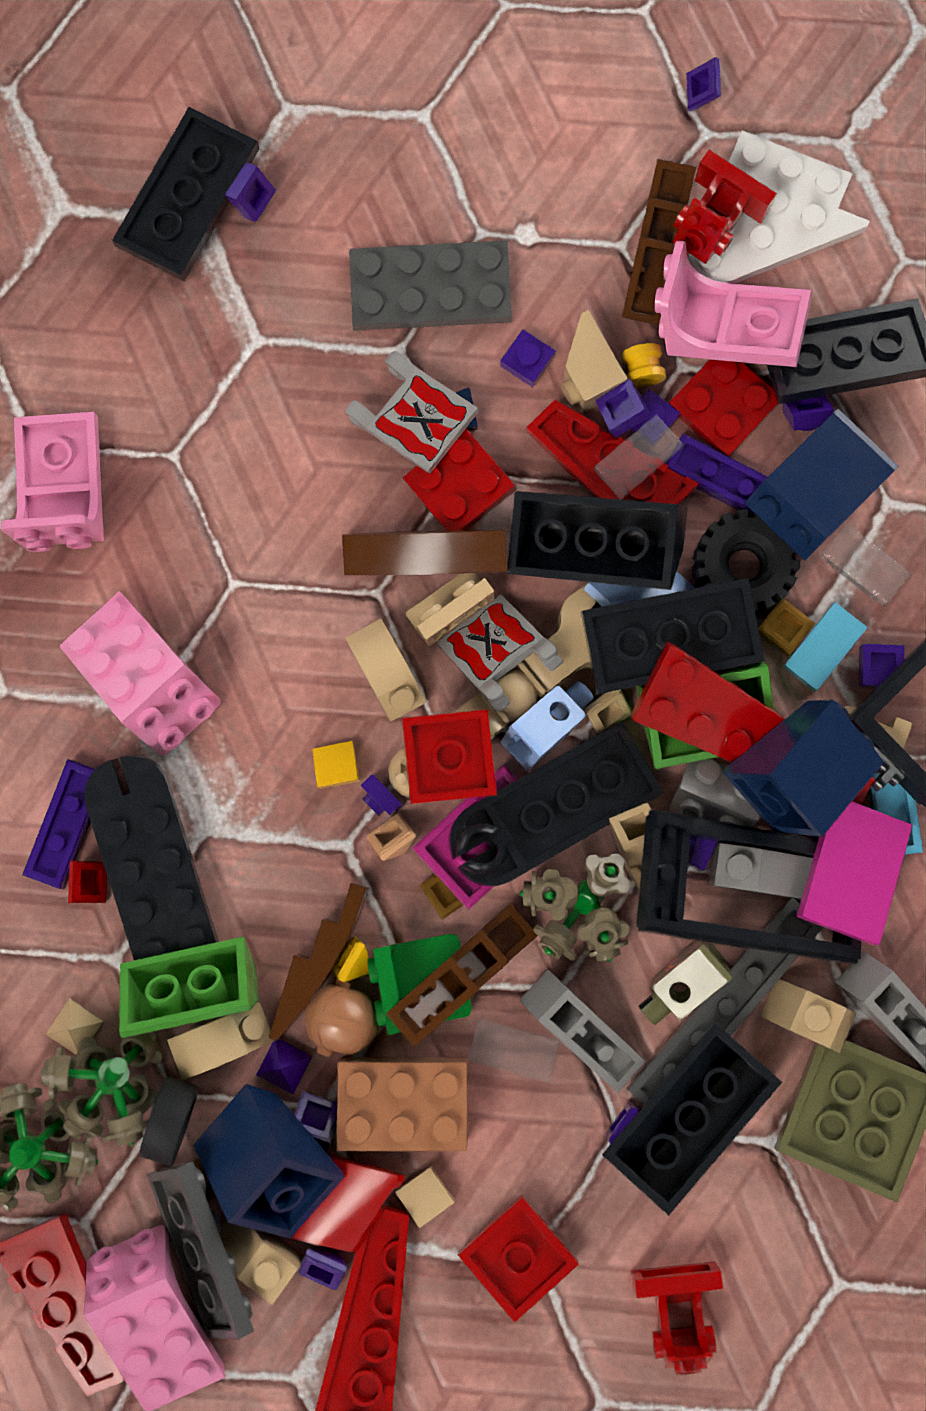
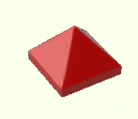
M70 861L68 903H106L107 873L104 863L99 861Z

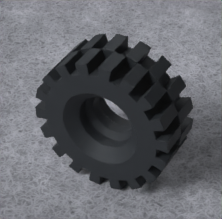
M748 509L738 510L736 515L731 516V513H727L718 522L714 521L701 537L692 557V560H694V565L691 568L692 577L696 576V588L740 580L731 573L729 559L736 551H751L758 557L760 562L758 575L749 580L755 614L759 616L764 611L774 608L794 586L797 580L795 574L800 569V560H796L797 553L756 513L748 515Z

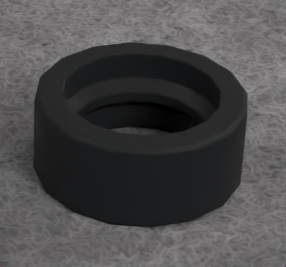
M170 1077L165 1078L146 1126L139 1152L140 1157L168 1166L173 1165L191 1118L199 1090L198 1086Z

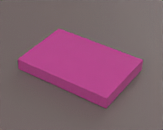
M505 765L495 772L496 791L518 780ZM487 796L466 798L412 848L467 910L473 907L493 887L481 886L471 882L459 871L458 867L490 848L484 842L453 860L449 851V832L454 820L460 813Z
M851 802L823 837L819 836L796 917L870 945H880L912 824Z

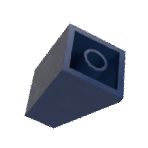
M837 409L764 480L745 504L805 561L899 466Z
M808 700L727 766L722 773L773 831L823 837L884 763V760L874 750L873 741L867 735L860 732L850 721L848 711L841 704L834 700Z
M249 1084L244 1085L193 1145L228 1223L291 1238L345 1177L342 1170L276 1093Z

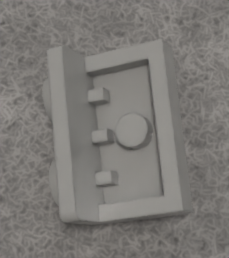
M712 758L686 763L678 789L669 805L670 811L680 815L753 828L760 816L722 773L729 765Z

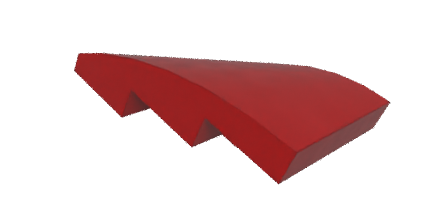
M327 1153L342 1170L345 1177L291 1238L329 1248L357 1252L368 1236L371 1225L376 1223L384 1212L382 1205L394 1188H399L402 1185L405 1175L377 1165H364L336 1154Z

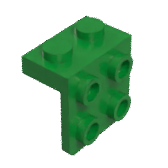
M451 933L373 949L374 957L367 958L368 971L371 983L379 982L381 1000L375 1001V1011L378 1025H386L388 1035L401 1032L387 1017L386 1013L461 947L457 935ZM470 998L445 1021L469 1016L472 1011Z

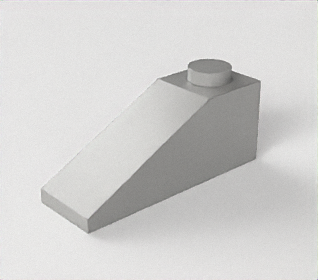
M718 843L715 845L711 855L708 886L802 899L813 858Z
M863 951L861 959H858V963L851 964L835 983L862 1012L926 1072V1007L893 970Z
M548 969L519 1000L542 1025L617 1093L646 1062Z

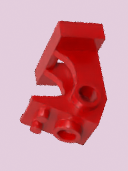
M709 149L700 161L694 179L695 182L706 188L707 191L700 201L694 197L690 206L685 205L673 224L678 229L673 243L685 241L687 252L705 264L714 254L721 257L734 238V235L730 232L741 216L746 214L761 224L769 213L777 193Z
M711 1261L631 1270L632 1285L636 1298L655 1297L659 1331H652L655 1359L663 1358L664 1368H674L676 1375L696 1374L702 1372L703 1369H708L707 1364L713 1357L712 1353H716V1339L713 1325L704 1326L701 1296L702 1291L724 1289L722 1272L717 1263ZM690 1302L693 1326L670 1328L667 1304Z

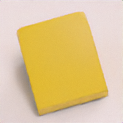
M353 741L312 748L316 782L319 789L360 781Z

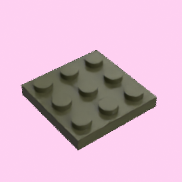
M845 1040L840 1053L815 1042L774 1149L894 1202H898L926 1129V1074Z

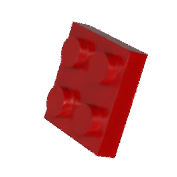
M709 359L669 402V405L680 413L679 418L713 449L728 457L738 449L779 405L774 390L745 364Z
M467 428L430 474L416 466L402 477L445 530L464 529V531H467L517 490L515 484Z
M488 709L401 719L410 804L497 795Z
M522 1194L458 1251L459 1258L514 1323L579 1265L578 1259Z

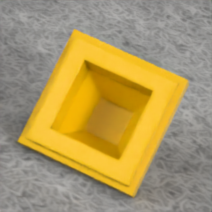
M356 936L350 939L334 968L335 975L342 982L369 974L367 964L369 956L365 944Z

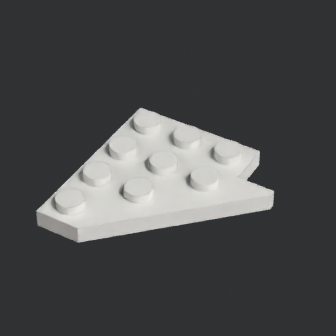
M742 130L729 162L776 192L775 200L761 224L746 214L741 216L730 232L734 235V238L721 257L714 254L706 264L689 254L688 259L691 265L705 277L722 283L736 284L864 233L870 222L869 220L838 209L853 173Z

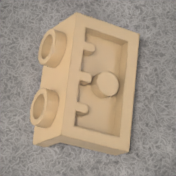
M476 573L459 574L408 610L406 617L429 647L493 602L494 590L485 578L480 580Z

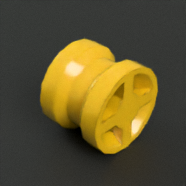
M639 344L622 352V362L628 367L627 380L630 378L637 388L657 385L666 379V371L660 366L659 359L662 356V350L659 344Z

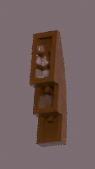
M657 159L622 318L659 326L661 313L655 312V296L658 287L664 288L665 285L664 262L667 254H673L675 247L673 240L678 231L673 224L684 206L688 205L696 172L695 166Z
M464 529L442 531L415 530L342 534L344 575H432L507 572L505 529L464 531Z
M350 883L339 922L327 918L322 919L311 957L302 954L293 956L269 1035L270 1039L277 1041L288 1031L306 1010L310 1001L320 991L333 972L355 930L370 889L369 887Z
M512 904L508 905L386 1013L387 1017L409 1043L415 1047L480 990L487 981L506 966L513 957L538 935L534 933L533 928Z

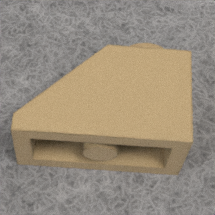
M589 310L581 313L565 365L564 382L561 383L562 391L571 405L576 403L582 414L597 406L595 400L627 380L625 373Z
M779 979L772 987L760 1017L840 1053L856 1013L808 990Z
M226 1220L221 1227L222 1231L219 1235L225 1251L230 1253L236 1264L237 1279L273 1305L299 1269L304 1256L275 1234L231 1224Z

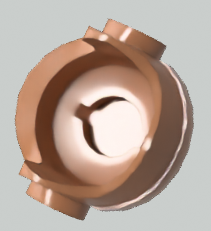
M336 979L335 984L327 983L308 1004L305 1010V1023L310 1041L317 1045L316 1053L331 1057L335 1052L343 1055H353L369 1045L375 1035H377L379 1025L375 1005L369 995L353 989L354 982H342Z

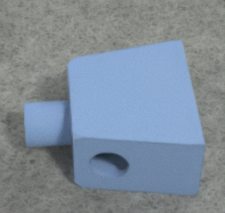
M576 681L566 691L557 685L510 726L500 743L529 772L586 717L582 709L594 699L593 694L580 681Z

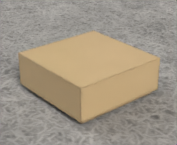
M431 1165L395 1191L419 1228L455 1203L454 1198Z

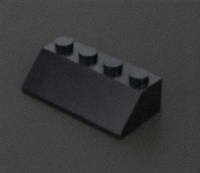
M515 491L507 574L671 590L684 549L688 507L669 503Z
M714 1023L602 1153V1156L669 1216L782 1084V1081L719 1025Z

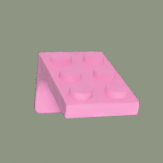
M676 241L673 254H667L665 258L664 279L666 281L664 288L658 287L655 296V312L661 313L659 337L665 338L667 355L797 367L811 304V290L728 284L709 279L699 273L689 262L686 242Z
M81 412L14 418L17 512L15 519L1 521V531L31 552L51 550V545L66 544V547L71 549H85L91 547V542L104 541L99 429L96 413Z
M120 591L59 646L120 722L161 756L168 754L179 746L182 740L203 721L208 719L221 704L220 698L182 661Z
M164 1225L141 1230L132 1238L112 1247L108 1246L98 1250L88 1259L83 1315L144 1411H153L225 1378V1365L187 1304L176 1280L169 1253V1235Z

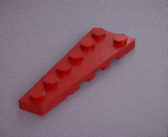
M668 641L630 715L635 722L730 762L735 761L785 720L777 711L759 702L743 689L727 681L712 671L711 668ZM874 776L871 777L852 802L861 805L871 787V783L875 779Z
M382 1205L384 1212L378 1221L371 1225L368 1236L355 1253L315 1411H393L410 1213L407 1211Z

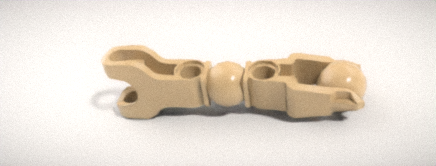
M587 584L564 601L557 620L558 631L548 638L556 647L558 656L563 660L560 666L553 671H549L538 657L532 653L519 663L515 669L510 670L496 681L510 701L507 707L500 712H496L483 695L479 693L455 712L488 709L492 740L508 727L510 721H517L554 687L562 685L582 669L592 670L581 611L593 609L599 603L583 590ZM403 748L392 757L388 773L393 788L401 795L409 797L405 750Z

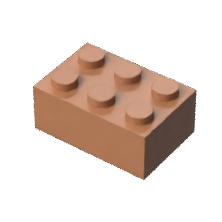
M342 1057L338 1062L337 1151H467L468 1057Z

